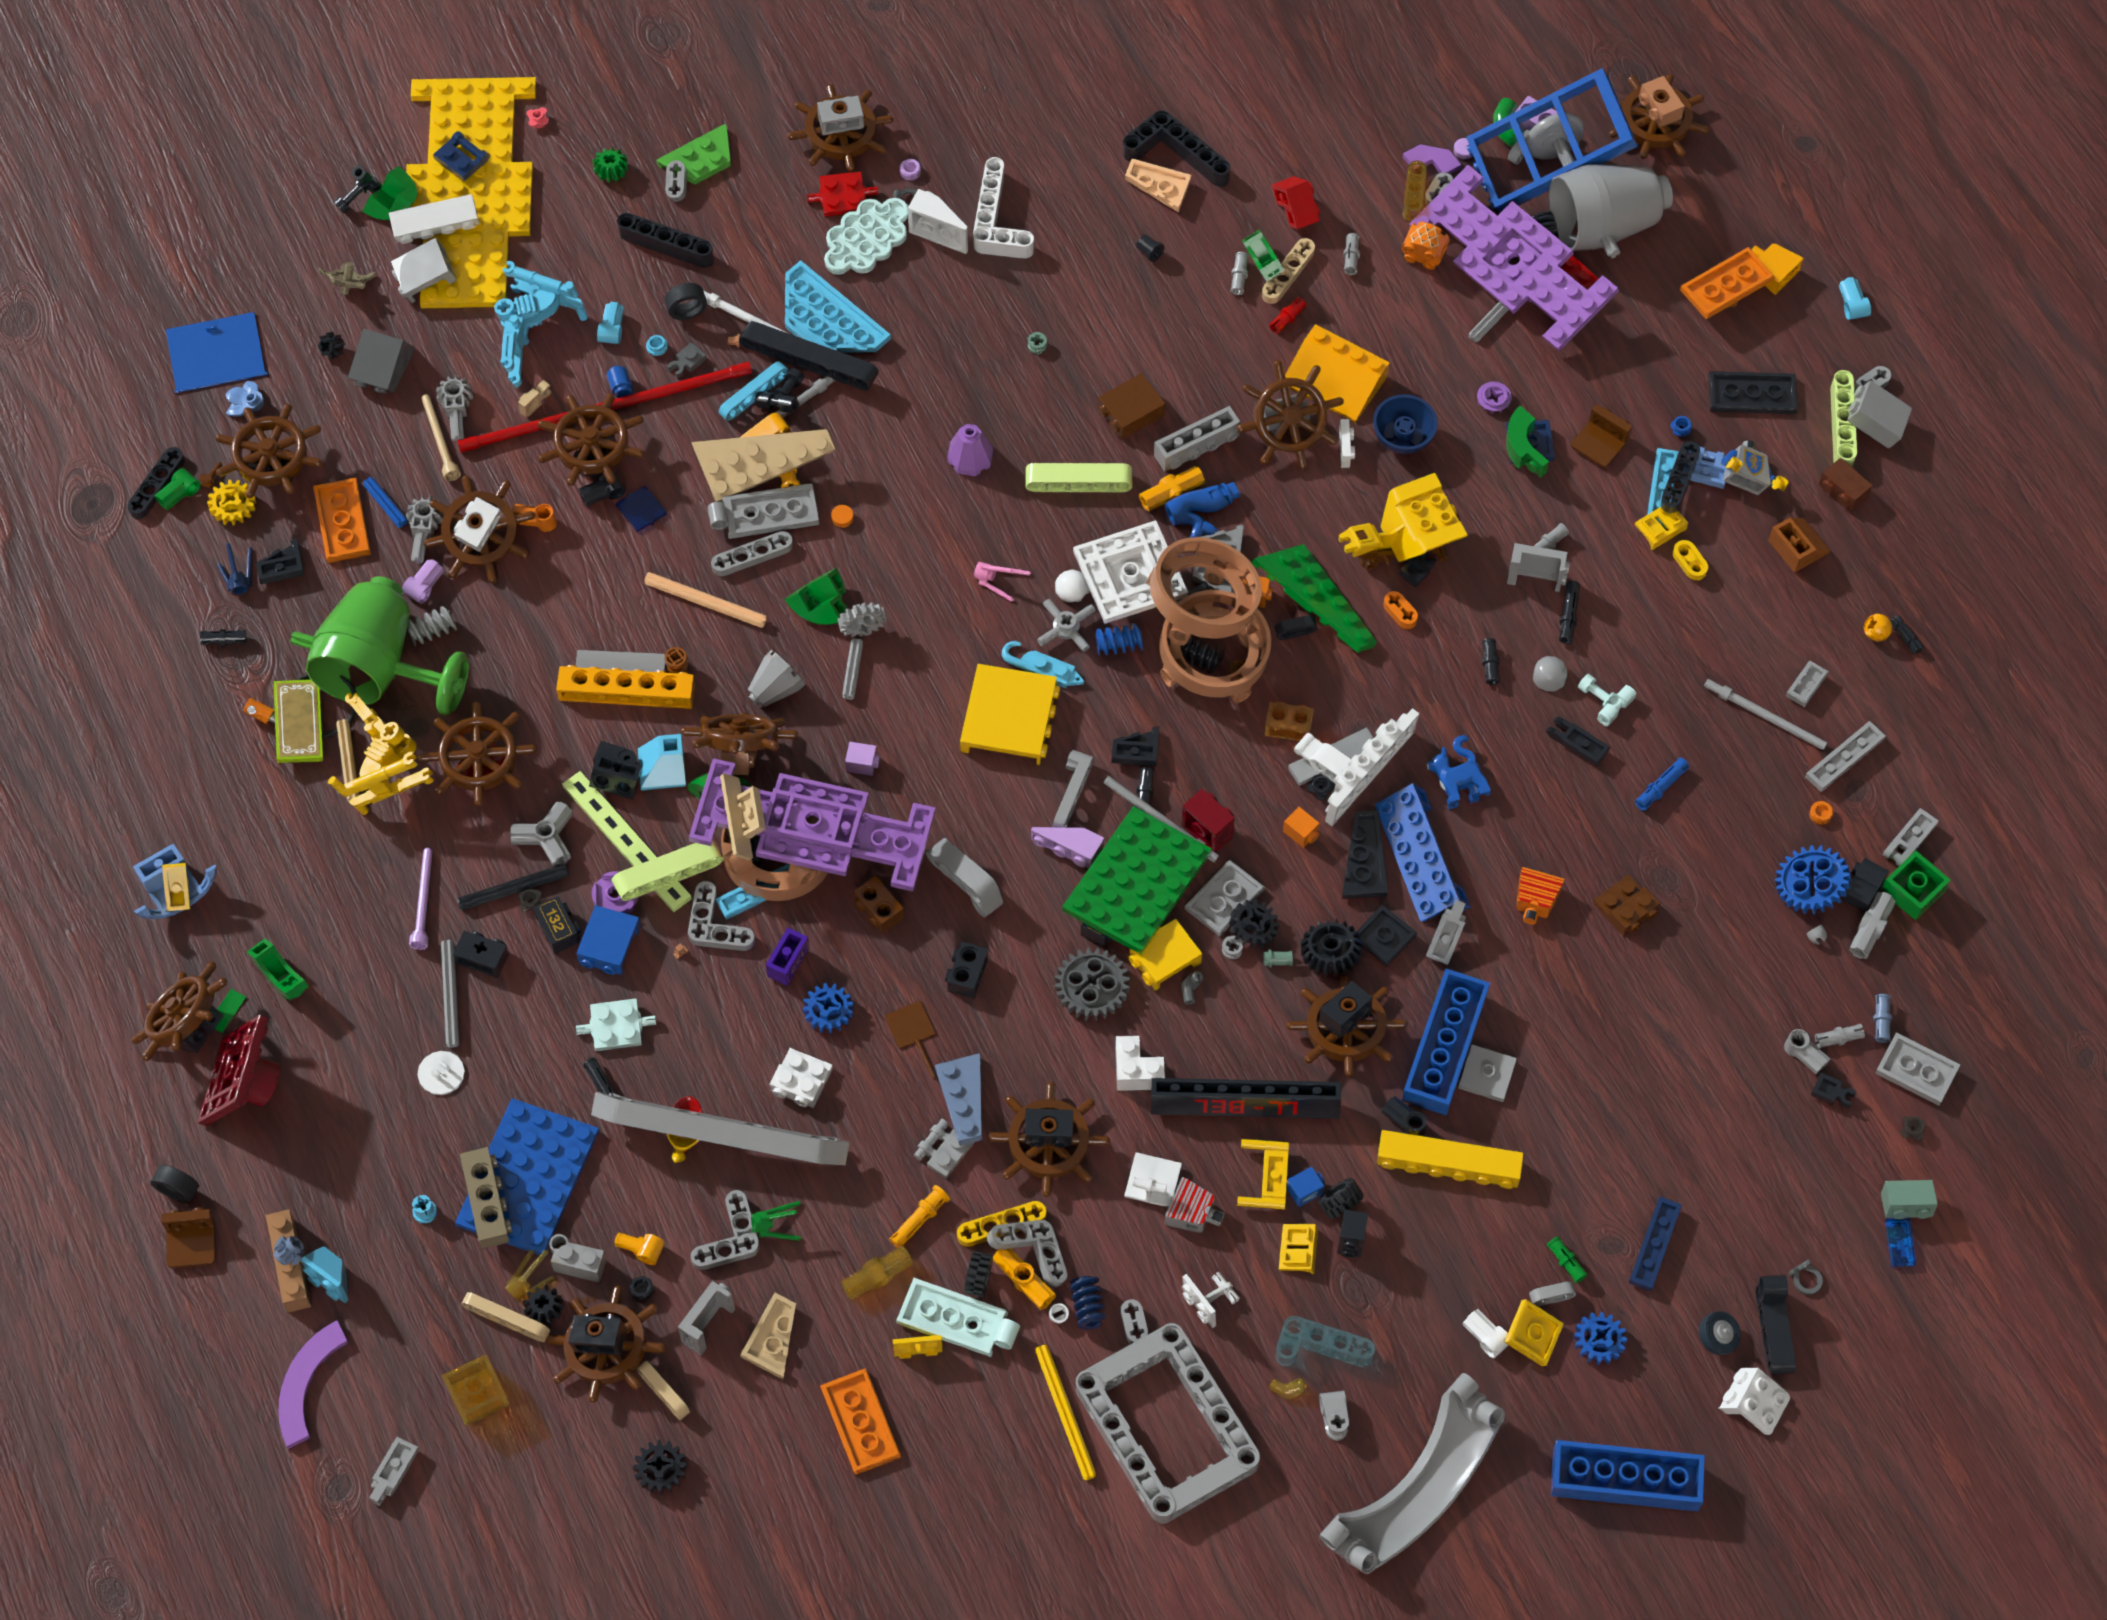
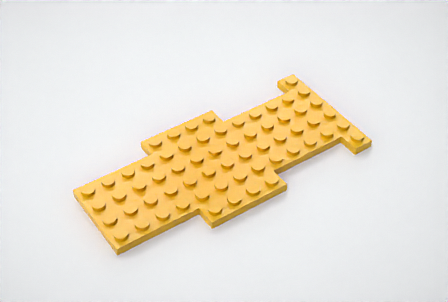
M536 77L412 79L411 100L431 101L428 164H407L406 173L412 178L417 188V198L410 208L472 194L480 222L473 229L464 230L461 228L451 234L439 233L434 234L432 238L423 239V244L434 238L442 244L457 281L449 284L443 279L422 290L420 293L421 308L495 307L499 300L507 299L508 276L504 274L502 269H508L506 262L508 261L509 236H530L533 163L513 162L515 99H536ZM456 131L463 133L465 138L481 151L485 150L490 154L489 160L464 182L437 162L433 156L437 150L452 138ZM461 145L456 147L470 159L475 160L477 158Z

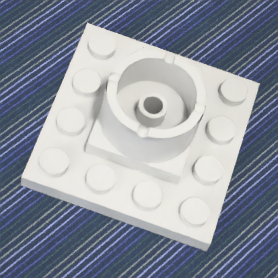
M1156 520L1073 547L1075 557L1105 624L1156 607L1151 596L1150 586L1146 584V581L1156 566L1160 555L1168 547ZM1179 572L1171 580V590L1175 600L1188 596L1187 588Z

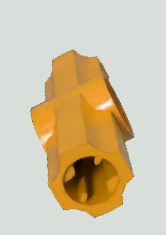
M1194 466L1176 476L1173 474L1165 476L1158 485L1140 493L1139 499L1143 508L1149 512L1205 484V479L1199 467Z
M1011 1248L996 1251V1254L993 1256V1262L1014 1282L1015 1288L1023 1292L1040 1310L1047 1308L1056 1298V1294L1034 1273L1032 1266L1025 1263ZM1024 1274L1030 1276L1027 1280L1018 1279L1019 1276Z

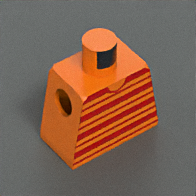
M1522 867L1519 877L1516 909L1525 912L1523 916L1525 923L1530 925L1536 924L1538 916L1548 918L1561 893L1564 878Z

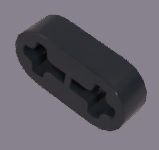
M1307 615L1281 621L1275 625L1274 629L1279 640H1287L1312 634L1318 627L1314 616Z

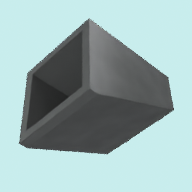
M363 329L348 378L354 381L355 386L366 389L368 385L374 387L373 391L386 395L387 391L394 393L415 351V347L404 340Z

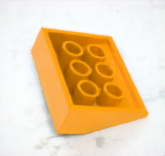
M1315 324L1304 339L1285 376L1286 378L1306 380L1313 366H1320L1321 371L1313 385L1320 391L1325 401L1342 397L1344 399L1343 405L1330 408V410L1356 423L1388 377L1390 362ZM1288 387L1297 393L1300 390L1297 387Z

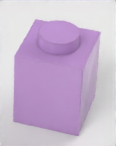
M849 742L845 759L846 772L873 776L874 768H878L880 762V755H877L876 746Z

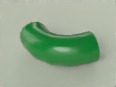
M1502 98L1493 114V123L1515 113L1518 109L1517 104L1509 98ZM1513 128L1498 135L1499 139L1511 148L1518 141Z

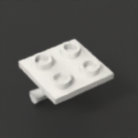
M1135 1153L1124 1197L1169 1207L1174 1197L1182 1163Z
M1220 1272L1212 1277L1219 1288L1205 1296L1202 1295L1187 1274L1182 1276V1289L1184 1291L1182 1295L1190 1306L1192 1304L1195 1305L1199 1310L1197 1312L1198 1317L1204 1324L1209 1323L1212 1328L1216 1326V1312L1210 1303L1223 1294L1226 1295L1231 1304H1235V1301L1238 1302L1240 1299L1232 1289L1233 1285L1227 1282Z

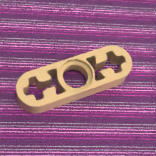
M645 1360L636 1368L641 1378L679 1420L690 1413L686 1404L648 1361Z

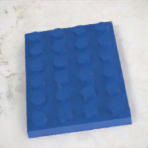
M511 1098L489 1147L490 1155L495 1154L498 1168L494 1169L495 1176L500 1175L503 1187L502 1190H499L500 1198L505 1197L508 1211L503 1212L505 1220H510L512 1233L508 1234L510 1242L506 1244L543 1257L545 1256L550 1239L557 1229L599 1134L598 1127ZM480 1173L477 1178L483 1179L488 1173ZM468 1194L455 1221V1225L477 1233ZM486 1194L482 1197V1200H489L493 1195ZM490 1216L486 1221L494 1222L498 1217Z

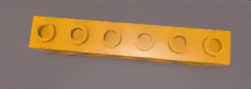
M568 665L566 667H559L556 691L559 701L692 709L695 682L694 675L685 672L675 674L664 671L645 672L640 669L627 671L619 668H579L574 665ZM581 681H585V682H586V683H584V684H578V683L581 682ZM602 683H608L605 686H600ZM625 684H630L628 687H622ZM648 685L653 686V687H651V688H649V689L644 688V687H646V686H648ZM669 687H675L673 690H667Z

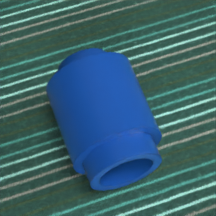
M622 366L610 368L606 376L612 393L617 398L632 394L633 386L627 369Z

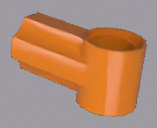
M515 504L512 508L514 515L528 511L535 513L534 519L518 523L520 525L539 527L544 532H550L557 526L554 510L548 504H541L537 507Z

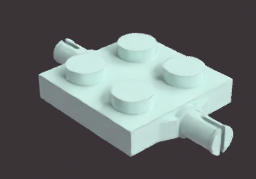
M637 999L590 1004V1024L576 1025L577 1035L591 1033L594 1039L595 1051L641 1046L642 1027L656 1025L655 1015L641 1017L638 1011Z

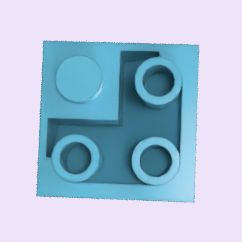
M681 734L657 736L638 748L639 765L642 766L640 774L641 791L686 786Z
M323 1246L301 1259L305 1267L303 1271L309 1276L307 1279L314 1286L319 1287L321 1285L324 1287L326 1294L335 1301L338 1299L344 1303L348 1301L346 1267L341 1258Z

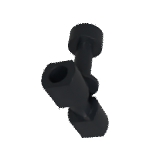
M361 165L356 166L351 172L356 178L354 182L357 185L343 199L339 196L333 201L344 214L351 209L349 204L362 191L367 193V190H369L371 193H374L382 187V184Z
M791 368L785 375L786 383L782 389H776L774 393L759 391L756 394L754 400L757 407L771 410L776 406L780 408L781 412L796 413L800 405L798 399L788 394L793 387L800 386L804 380V375L799 370Z

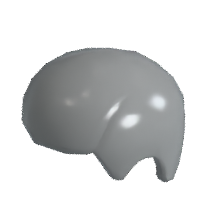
M1543 657L1535 665L1533 681L1540 689L1557 691L1565 685L1568 673L1567 667L1563 660L1557 657Z

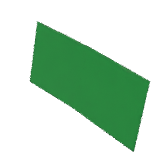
M230 989L217 1009L224 1017L216 1026V1030L224 1031L246 996Z

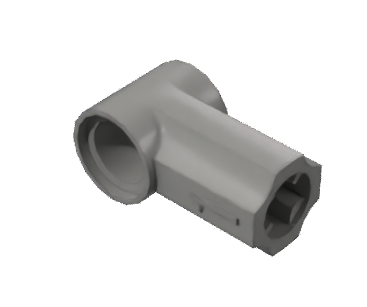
M1793 1030L1784 1043L1786 1053L1792 1057H1797L1814 1074L1819 1073L1830 1061V1058L1810 1041L1808 1033L1804 1030ZM1792 1040L1799 1041L1802 1046L1795 1045Z

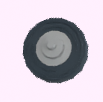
M1722 1311L1712 1312L1703 1318L1699 1325L1700 1340L1704 1347L1712 1354L1726 1355L1733 1352L1739 1346L1741 1341L1740 1327L1735 1318L1730 1314Z

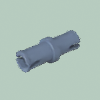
M1878 994L1875 996L1876 1014L1873 1016V1021L1876 1022L1875 1041L1886 1043L1891 1040V996L1888 994Z

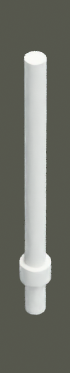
M704 291L707 305L713 308L718 307L748 323L755 321L783 331L721 300L720 296Z

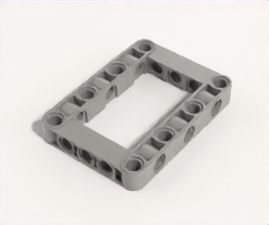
M1174 1323L1164 1325L1086 1370L1081 1371L1076 1377L1077 1396L1155 1522L1161 1524L1168 1523L1257 1471L1260 1461L1258 1449L1179 1325ZM1173 1335L1178 1340L1175 1342H1168L1165 1339V1337ZM1166 1358L1228 1456L1215 1465L1211 1463L1207 1466L1206 1470L1193 1477L1190 1475L1186 1478L1185 1482L1172 1489L1162 1485L1156 1475V1469L1141 1445L1138 1446L1131 1434V1428L1117 1405H1113L1106 1393ZM1198 1375L1203 1380L1201 1382L1195 1383L1190 1379V1377ZM1084 1382H1091L1094 1387L1085 1389L1081 1385ZM1221 1415L1225 1416L1228 1421L1226 1423H1219L1215 1418ZM1110 1422H1115L1119 1427L1115 1430H1110L1106 1425ZM1249 1456L1254 1462L1245 1464L1241 1461V1458ZM1140 1463L1144 1468L1140 1471H1135L1131 1468V1465ZM1160 1504H1165L1169 1507V1510L1167 1512H1160L1156 1507Z

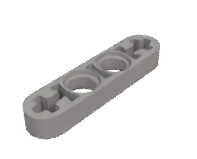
M782 531L717 554L711 561L712 571L715 575L722 577L786 554L793 547L792 536ZM783 540L786 542V545H782L779 541ZM761 546L768 548L765 554H759L756 550ZM739 554H746L748 556L747 560L743 562L736 560V557ZM722 562L725 567L721 568L718 566V563Z

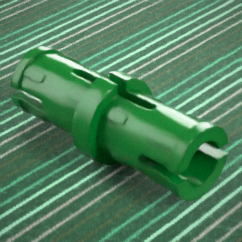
M1559 1236L1548 1242L1547 1247L1550 1248L1559 1260L1558 1264L1560 1267L1566 1269L1575 1284L1587 1277V1272L1584 1271L1575 1259L1576 1255L1574 1252L1568 1250Z

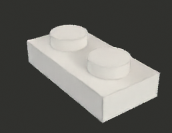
M1341 419L1339 428L1341 468H1350L1351 459H1355V446H1351L1350 442L1354 440V428H1350L1349 419Z

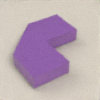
M1420 144L1403 153V159L1414 172L1431 163L1439 173L1452 174L1461 169L1459 161L1447 149Z

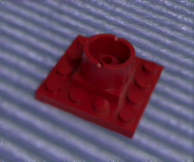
M258 1015L222 1037L198 1124L208 1126L245 1105L246 1102L262 1107L271 1098L277 1085L276 1078H279L280 1065L277 1062L261 1057L262 1049L260 1045L268 1032V1027H266L268 1018Z

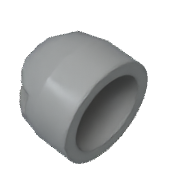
M1823 925L1812 929L1806 934L1812 943L1818 945L1821 944L1819 938L1824 942L1827 938Z

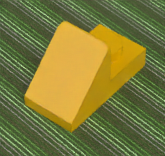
M186 863L162 865L166 910L190 909L189 879L187 878Z

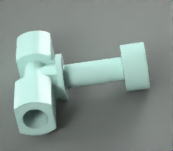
M1587 674L1579 683L1578 688L1584 693L1590 691L1604 701L1602 705L1604 708L1599 712L1597 720L1608 727L1618 716L1621 707L1626 708L1635 699L1637 692L1632 687L1626 685L1618 694L1612 692L1609 695L1595 684L1596 679L1593 676Z

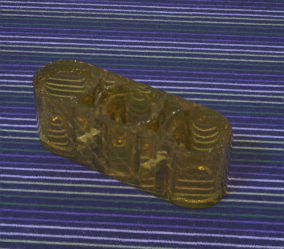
M1419 160L1412 161L1408 165L1403 217L1408 222H1411L1423 208L1427 167L1425 163Z

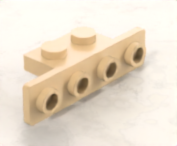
M724 773L720 775L733 855L749 861L753 858L750 838L766 829L759 788L752 786L742 792L739 778Z

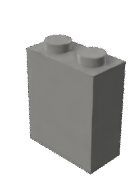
M1871 380L1864 386L1860 385L1854 393L1855 400L1849 407L1848 411L1850 414L1847 421L1889 449L1902 438L1912 408Z

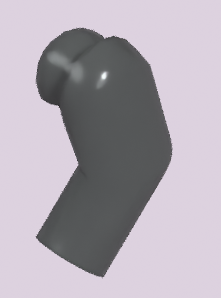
M1199 971L1190 973L1181 983L1185 1005H1192L1196 1002L1194 991L1203 981V975Z

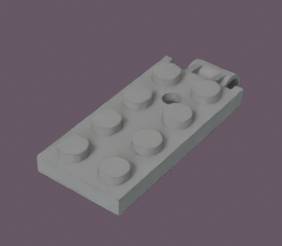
M812 483L723 497L722 502H713L708 505L711 528L720 530L728 527L729 539L819 525ZM748 513H754L755 516H754V517H747V514H748Z

